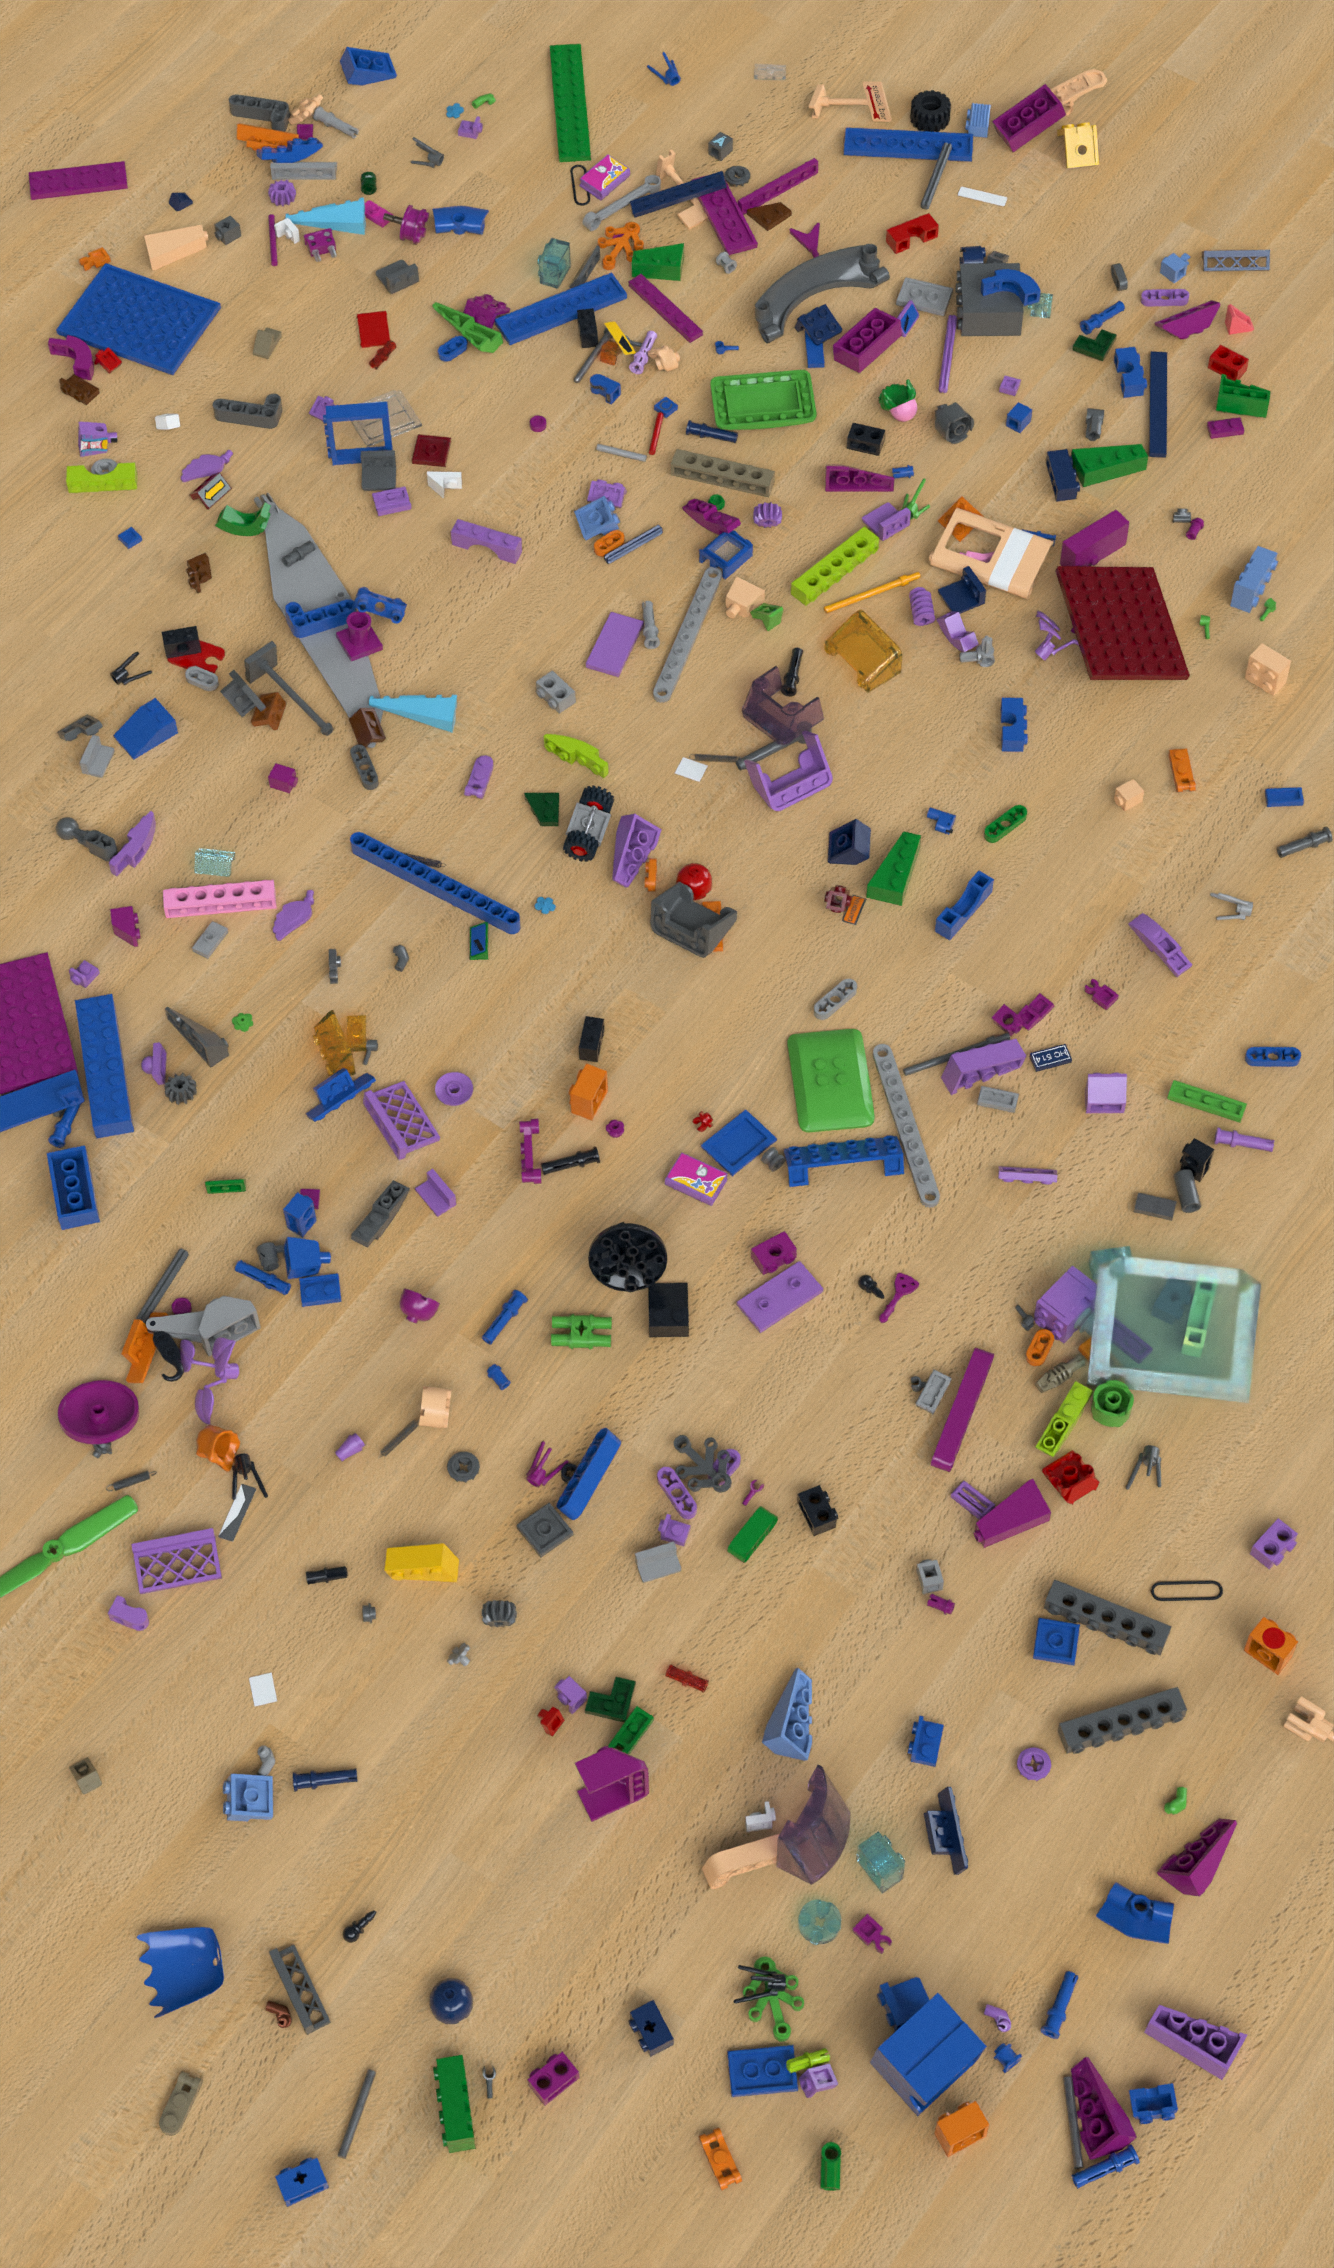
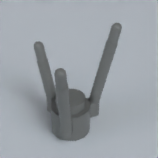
M415 137L412 138L417 142L416 145L429 153L428 160L430 161L412 160V164L425 165L432 168L435 165L440 166L442 164L444 154L432 149Z
M1152 1445L1144 1447L1143 1453L1139 1454L1137 1464L1130 1476L1126 1490L1130 1489L1142 1462L1147 1466V1476H1150L1152 1466L1156 1464L1157 1486L1161 1487V1458L1159 1457L1160 1449Z

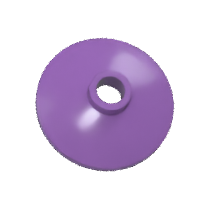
M451 1072L439 1078L435 1086V1093L442 1103L457 1106L470 1099L473 1093V1084L465 1074Z

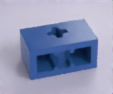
M307 2158L301 2161L299 2166L293 2169L291 2167L285 2168L279 2172V2175L275 2176L287 2207L329 2188L318 2158ZM301 2176L304 2179L303 2184H300L298 2179Z

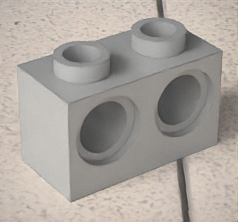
M554 671L549 672L536 681L537 695L544 699L549 707L555 709L559 714L576 703L575 691Z

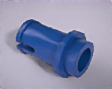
M907 465V467L892 468L894 479L911 478V476H914L913 466Z
M494 1364L488 1368L487 1376L495 1381L500 1390L506 1389L511 1384L510 1380L501 1371L500 1366Z

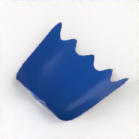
M208 1927L149 1932L136 1937L150 1946L149 1950L140 1957L139 1961L152 1966V1973L144 1981V1984L155 1988L157 1996L149 2005L163 2007L162 2011L155 2015L154 2018L202 1999L218 1990L223 1984L224 1973L221 1950L213 1929ZM217 1948L219 1950L220 1961L218 1958ZM215 1958H216V1961H217V1965H216V1966H214V1964H213V1960H214Z

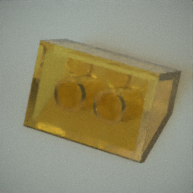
M331 1010L314 1026L315 1035L312 1036L315 1046L319 1045L321 1049L319 1050L321 1060H325L327 1063L325 1068L328 1076L335 1074L342 1068L347 1069L350 1076L355 1075L353 1054L334 1010Z

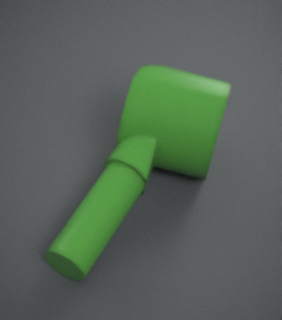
M1272 598L1265 602L1264 606L1267 609L1260 617V621H1264L1270 612L1276 610V602Z
M1201 615L1199 625L1205 626V637L1210 639V617Z

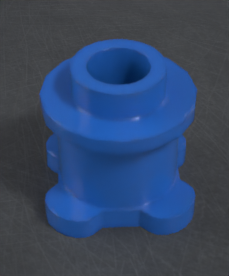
M1005 2043L995 2049L996 2055L994 2059H998L1004 2067L1003 2072L1007 2073L1021 2061L1022 2055H1017L1012 2050V2045H1005Z

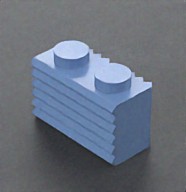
M972 103L971 109H968L967 119H970V121L966 120L965 130H969L968 134H973V137L987 138L990 104Z

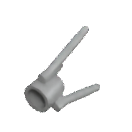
M1210 893L1212 897L1237 904L1236 912L1239 915L1216 917L1217 920H1245L1246 916H1251L1253 902L1240 900L1223 893Z

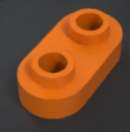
M613 530L594 543L595 554L604 557L605 554L623 545L625 542L623 532Z
M649 858V862L645 864V873H649L648 877H645V888H648V892H656L657 858Z
M1041 1329L1036 1332L1026 1352V1360L1030 1365L1041 1366L1044 1364L1054 1344V1335L1051 1331Z

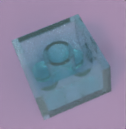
M551 238L549 243H546L542 255H539L537 261L540 284L559 289L571 267L569 242Z
M878 1831L858 1845L856 1860L883 1894L903 1879L905 1860L899 1852L895 1853L891 1848L892 1844L888 1837L882 1836Z

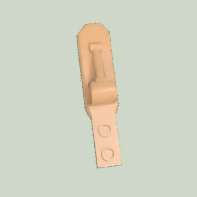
M1092 69L1084 71L1050 90L1062 103L1067 116L1073 111L1074 102L1080 96L1094 89L1104 87L1107 78L1102 71Z

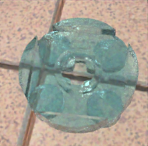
M817 1899L806 1903L800 1911L798 1917L799 1931L813 1945L829 1943L837 1937L841 1930V1914L833 1903ZM819 1917L820 1920L824 1918V1926H816L815 1918Z

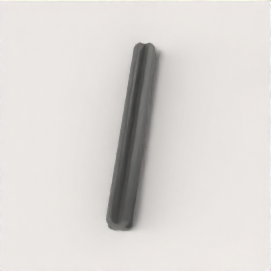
M946 142L943 144L921 202L922 209L927 210L930 207L952 149L950 143Z
M182 1248L178 1250L135 1319H140L146 1324L150 1314L155 1310L189 1256L186 1250Z

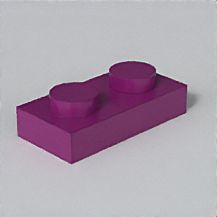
M1240 417L1207 422V429L1211 439L1244 435V427Z

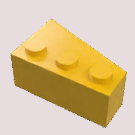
M444 1543L387 1548L384 1571L394 1580L457 1582L459 1559Z

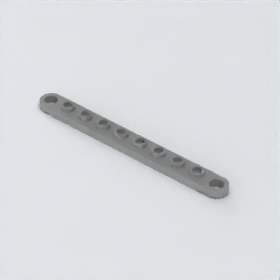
M709 567L704 572L653 690V697L656 702L664 703L669 701L722 579V572L717 567ZM711 573H716L717 577L712 578L709 576V574L711 575ZM660 691H665L666 695L660 696L658 695V692L660 693Z
M879 1044L873 1049V1059L921 1200L920 1202L925 1207L933 1208L939 1203L940 1194L892 1050L886 1044ZM884 1050V1052L886 1051L887 1056L881 1057L877 1054V1052ZM926 1194H932L935 1196V1199L928 1201L925 1199Z

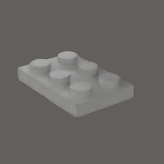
M906 277L896 305L905 307L908 301L912 300L917 310L944 316L953 294V288Z

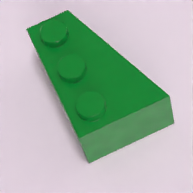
M684 243L633 251L631 263L632 277L642 274L647 279L681 281Z
M1221 375L1216 411L1266 418L1271 391L1252 384L1249 387L1241 384V380L1236 379L1233 381L1227 379V375Z

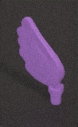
M227 450L220 457L206 454L192 460L191 464H188L182 470L181 481L187 482L221 472L224 464L230 461L233 452Z
M307 890L304 901L290 902L284 905L282 911L276 915L277 919L274 922L273 933L276 934L275 937L278 941H281L290 932L310 919L312 916L311 905L314 904V891Z

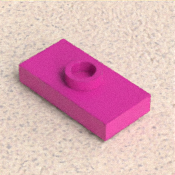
M370 200L365 203L366 218L382 228L390 222L383 219L384 213L393 214Z

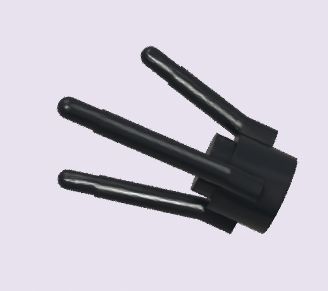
M134 652L120 667L110 673L111 678L117 685L123 683L125 686L131 681L152 674L150 670L127 678L129 674L125 668L139 655V652Z
M246 1453L236 1455L234 1457L235 1465L232 1466V1499H236L237 1474L243 1475L244 1480H247V1474L250 1470L264 1497L267 1498L268 1494L255 1469L254 1462L250 1461V1456Z
M738 1965L740 1970L765 1975H752L750 1978L751 1980L765 1981V1988L769 1989V1991L741 1997L733 2002L737 2004L768 1996H777L778 1992H784L785 1975Z

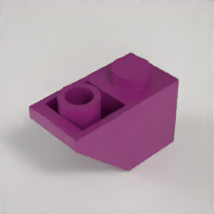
M132 906L110 909L114 935L130 945L138 947L137 939H141L140 930L136 928V924H139L138 913H134Z

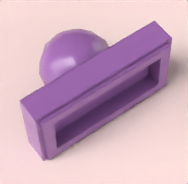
M160 1042L153 1043V1056L145 1057L141 1063L142 1070L147 1074H152L158 1085L165 1084L167 1052Z

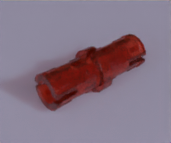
M388 340L384 347L377 351L375 357L369 362L373 369L375 367V370H377L384 361L388 360L389 355L397 348L395 342Z
M672 1664L669 1665L665 1677L682 1683L684 1687L690 1686L702 1693L706 1691L709 1680L693 1675L692 1671H684Z

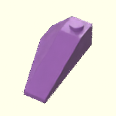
M636 814L621 816L616 832L613 881L625 888L629 887L638 874L642 863L646 862L649 853L657 846L662 829Z

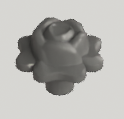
M111 1442L92 1444L95 1449L92 1454L94 1457L100 1458L102 1454H112Z

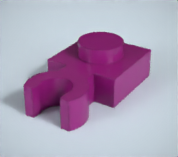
M1092 979L1090 983L1093 988L1088 985L1084 987V991L1087 994L1093 995L1092 1000L1105 1010L1111 1007L1119 998V995L1105 984L1100 987L1095 979Z
M868 1914L852 1929V1932L867 1946L873 1942L875 1949L880 1954L884 1953V1949L880 1946L881 1942H885L889 1946L892 1944L888 1936L881 1935L883 1928Z

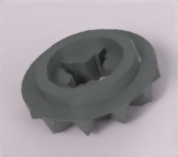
M742 166L730 167L725 172L726 182H729L730 186H744V183L749 182L750 172Z
M459 1452L454 1454L448 1461V1473L457 1482L463 1481L466 1483L468 1480H474L475 1476L479 1474L480 1464L477 1457L472 1453ZM459 1463H460L461 1465H463V1466L468 1465V1466H467L468 1472H466V1471H464V1470L459 1471V1470H460V1465H459Z

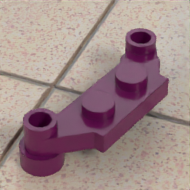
M539 1119L519 1121L520 1133H524V1143H520L521 1154H525V1159H521L522 1183L534 1182V1184H542L541 1168L533 1169L532 1134H539Z

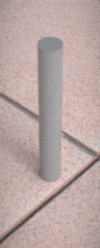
M598 444L596 448L597 451L646 462L647 455Z

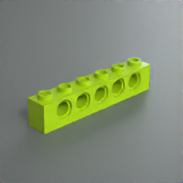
M864 526L791 583V595L805 606L810 602H814L820 594L828 591L834 583H838L847 573H851L857 565L862 564L871 554H875L879 549V537Z

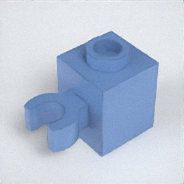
M1173 253L1165 257L1161 262L1160 273L1171 282L1176 283L1186 276L1187 266L1189 265L1187 260L1190 259V256L1184 253L1179 258Z

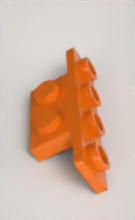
M242 123L237 124V140L247 141L246 147H250L255 151L262 149L264 146L277 148V146L281 145L287 146V141L299 138V135Z
M152 1312L149 1318L168 1316L166 1312ZM134 1319L121 1353L132 1363L126 1378L128 1383L144 1382L156 1350V1346L153 1343L154 1334H150L147 1331L146 1324L140 1319Z

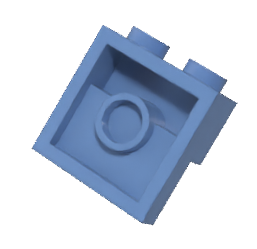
M605 496L574 511L585 540L600 533L605 536L609 532L619 529L618 523H620L617 514L613 513L616 510L615 506Z
M231 1774L227 1781H224L223 1794H227V1801H224L223 1814H227V1820L248 1822L249 1819L271 1820L273 1818V1776Z

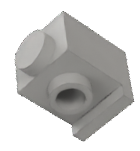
M927 1559L917 1564L916 1571L922 1588V1594L943 1590L944 1581L938 1561Z

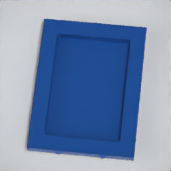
M744 1110L705 1141L701 1148L731 1176H734L776 1142L777 1138L747 1110Z

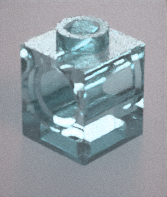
M1040 293V301L1028 305V309H1031L1030 316L1050 318L1053 294Z

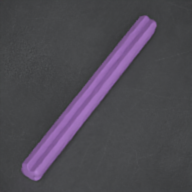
M956 315L948 316L938 390L940 393L948 391L957 324Z

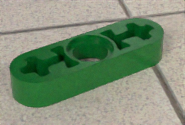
M1015 805L985 828V840L989 843H996L1025 822L1027 819L1026 807ZM1008 821L1011 825L1004 827L1001 825V822Z

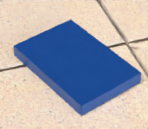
M793 2045L727 2051L732 2097L798 2091L796 2072L790 2073L786 2068V2061L795 2058Z

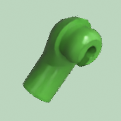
M491 93L485 94L472 101V106L477 109L485 102L492 105L496 102V99Z
M1177 1788L1176 1799L1164 1805L1167 1814L1172 1813L1175 1815L1186 1808L1187 1788Z

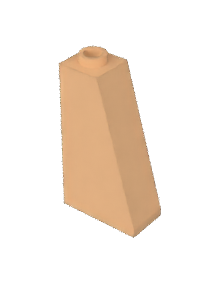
M202 224L144 236L152 270L159 269L207 248L206 241H208L207 231H203Z

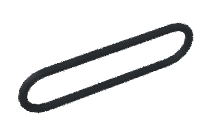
M574 165L570 170L574 201L577 205L584 206L590 202V193L587 191L588 201L586 203H579L577 201L573 169L581 167L584 169V174L587 171L583 165Z
M1216 1581L1157 1582L1152 1586L1151 1594L1158 1601L1216 1600L1222 1596L1223 1588ZM1215 1584L1219 1587L1220 1593L1216 1597L1159 1598L1155 1595L1154 1589L1158 1585Z

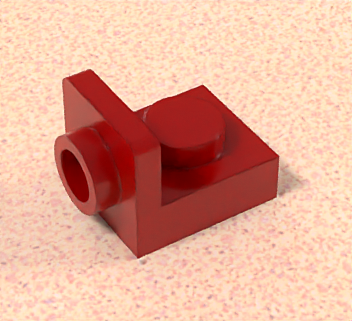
M109 347L104 351L101 349L95 355L94 364H100L109 374L122 364V361Z

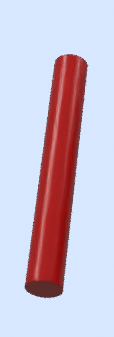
M661 412L657 413L649 448L650 455H654L656 452L664 414Z

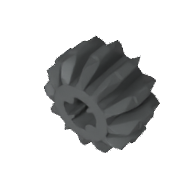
M175 1073L174 1078L168 1077V1082L165 1083V1095L171 1103L176 1101L178 1106L181 1102L187 1104V1100L193 1101V1095H197L196 1082L190 1075L185 1076L182 1073L178 1076Z
M488 1601L483 1604V1609L481 1610L482 1621L490 1627L511 1626L517 1618L516 1606L509 1601Z

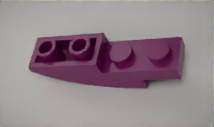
M695 498L688 501L682 507L683 511L693 520L717 535H720L722 532L729 534L741 525L739 518L717 511L716 505Z

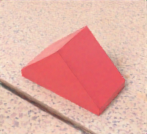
M1228 305L1225 325L1229 335L1253 331L1254 327L1250 317L1233 305Z

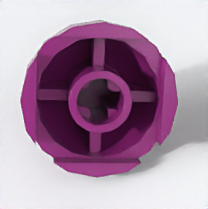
M406 1288L403 1290L399 1301L401 1311L407 1315L406 1320L415 1324L418 1321L425 1322L434 1317L440 1305L437 1301Z

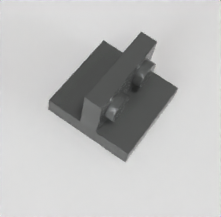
M235 670L231 671L229 675L233 681L220 691L241 717H244L255 706L260 711L264 710L266 706Z

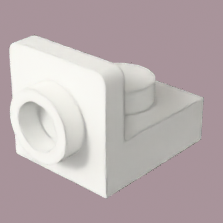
M289 218L274 225L278 238L285 235L294 244L300 241L298 228Z
M769 1801L764 1803L765 1814L756 1812L745 1817L747 1832L772 1829V1821H776L774 1808H770Z

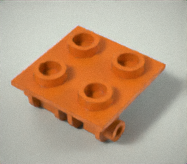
M961 496L942 515L938 522L946 529L956 508L982 517L984 516ZM958 523L952 535L961 542L974 528Z

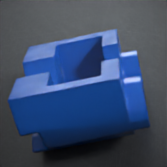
M1173 2083L1158 2085L1150 2089L1129 2090L1133 2117L1139 2119L1140 2124H1149L1153 2122V2119L1162 2118L1163 2121L1175 2119L1178 2107Z

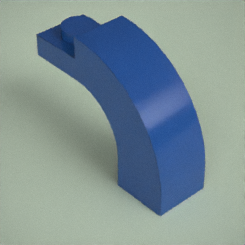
M1011 269L995 270L994 276L981 280L980 292L983 296L1000 291H1008L1016 294L1024 306L1040 301L1041 290L1038 284L1023 272Z

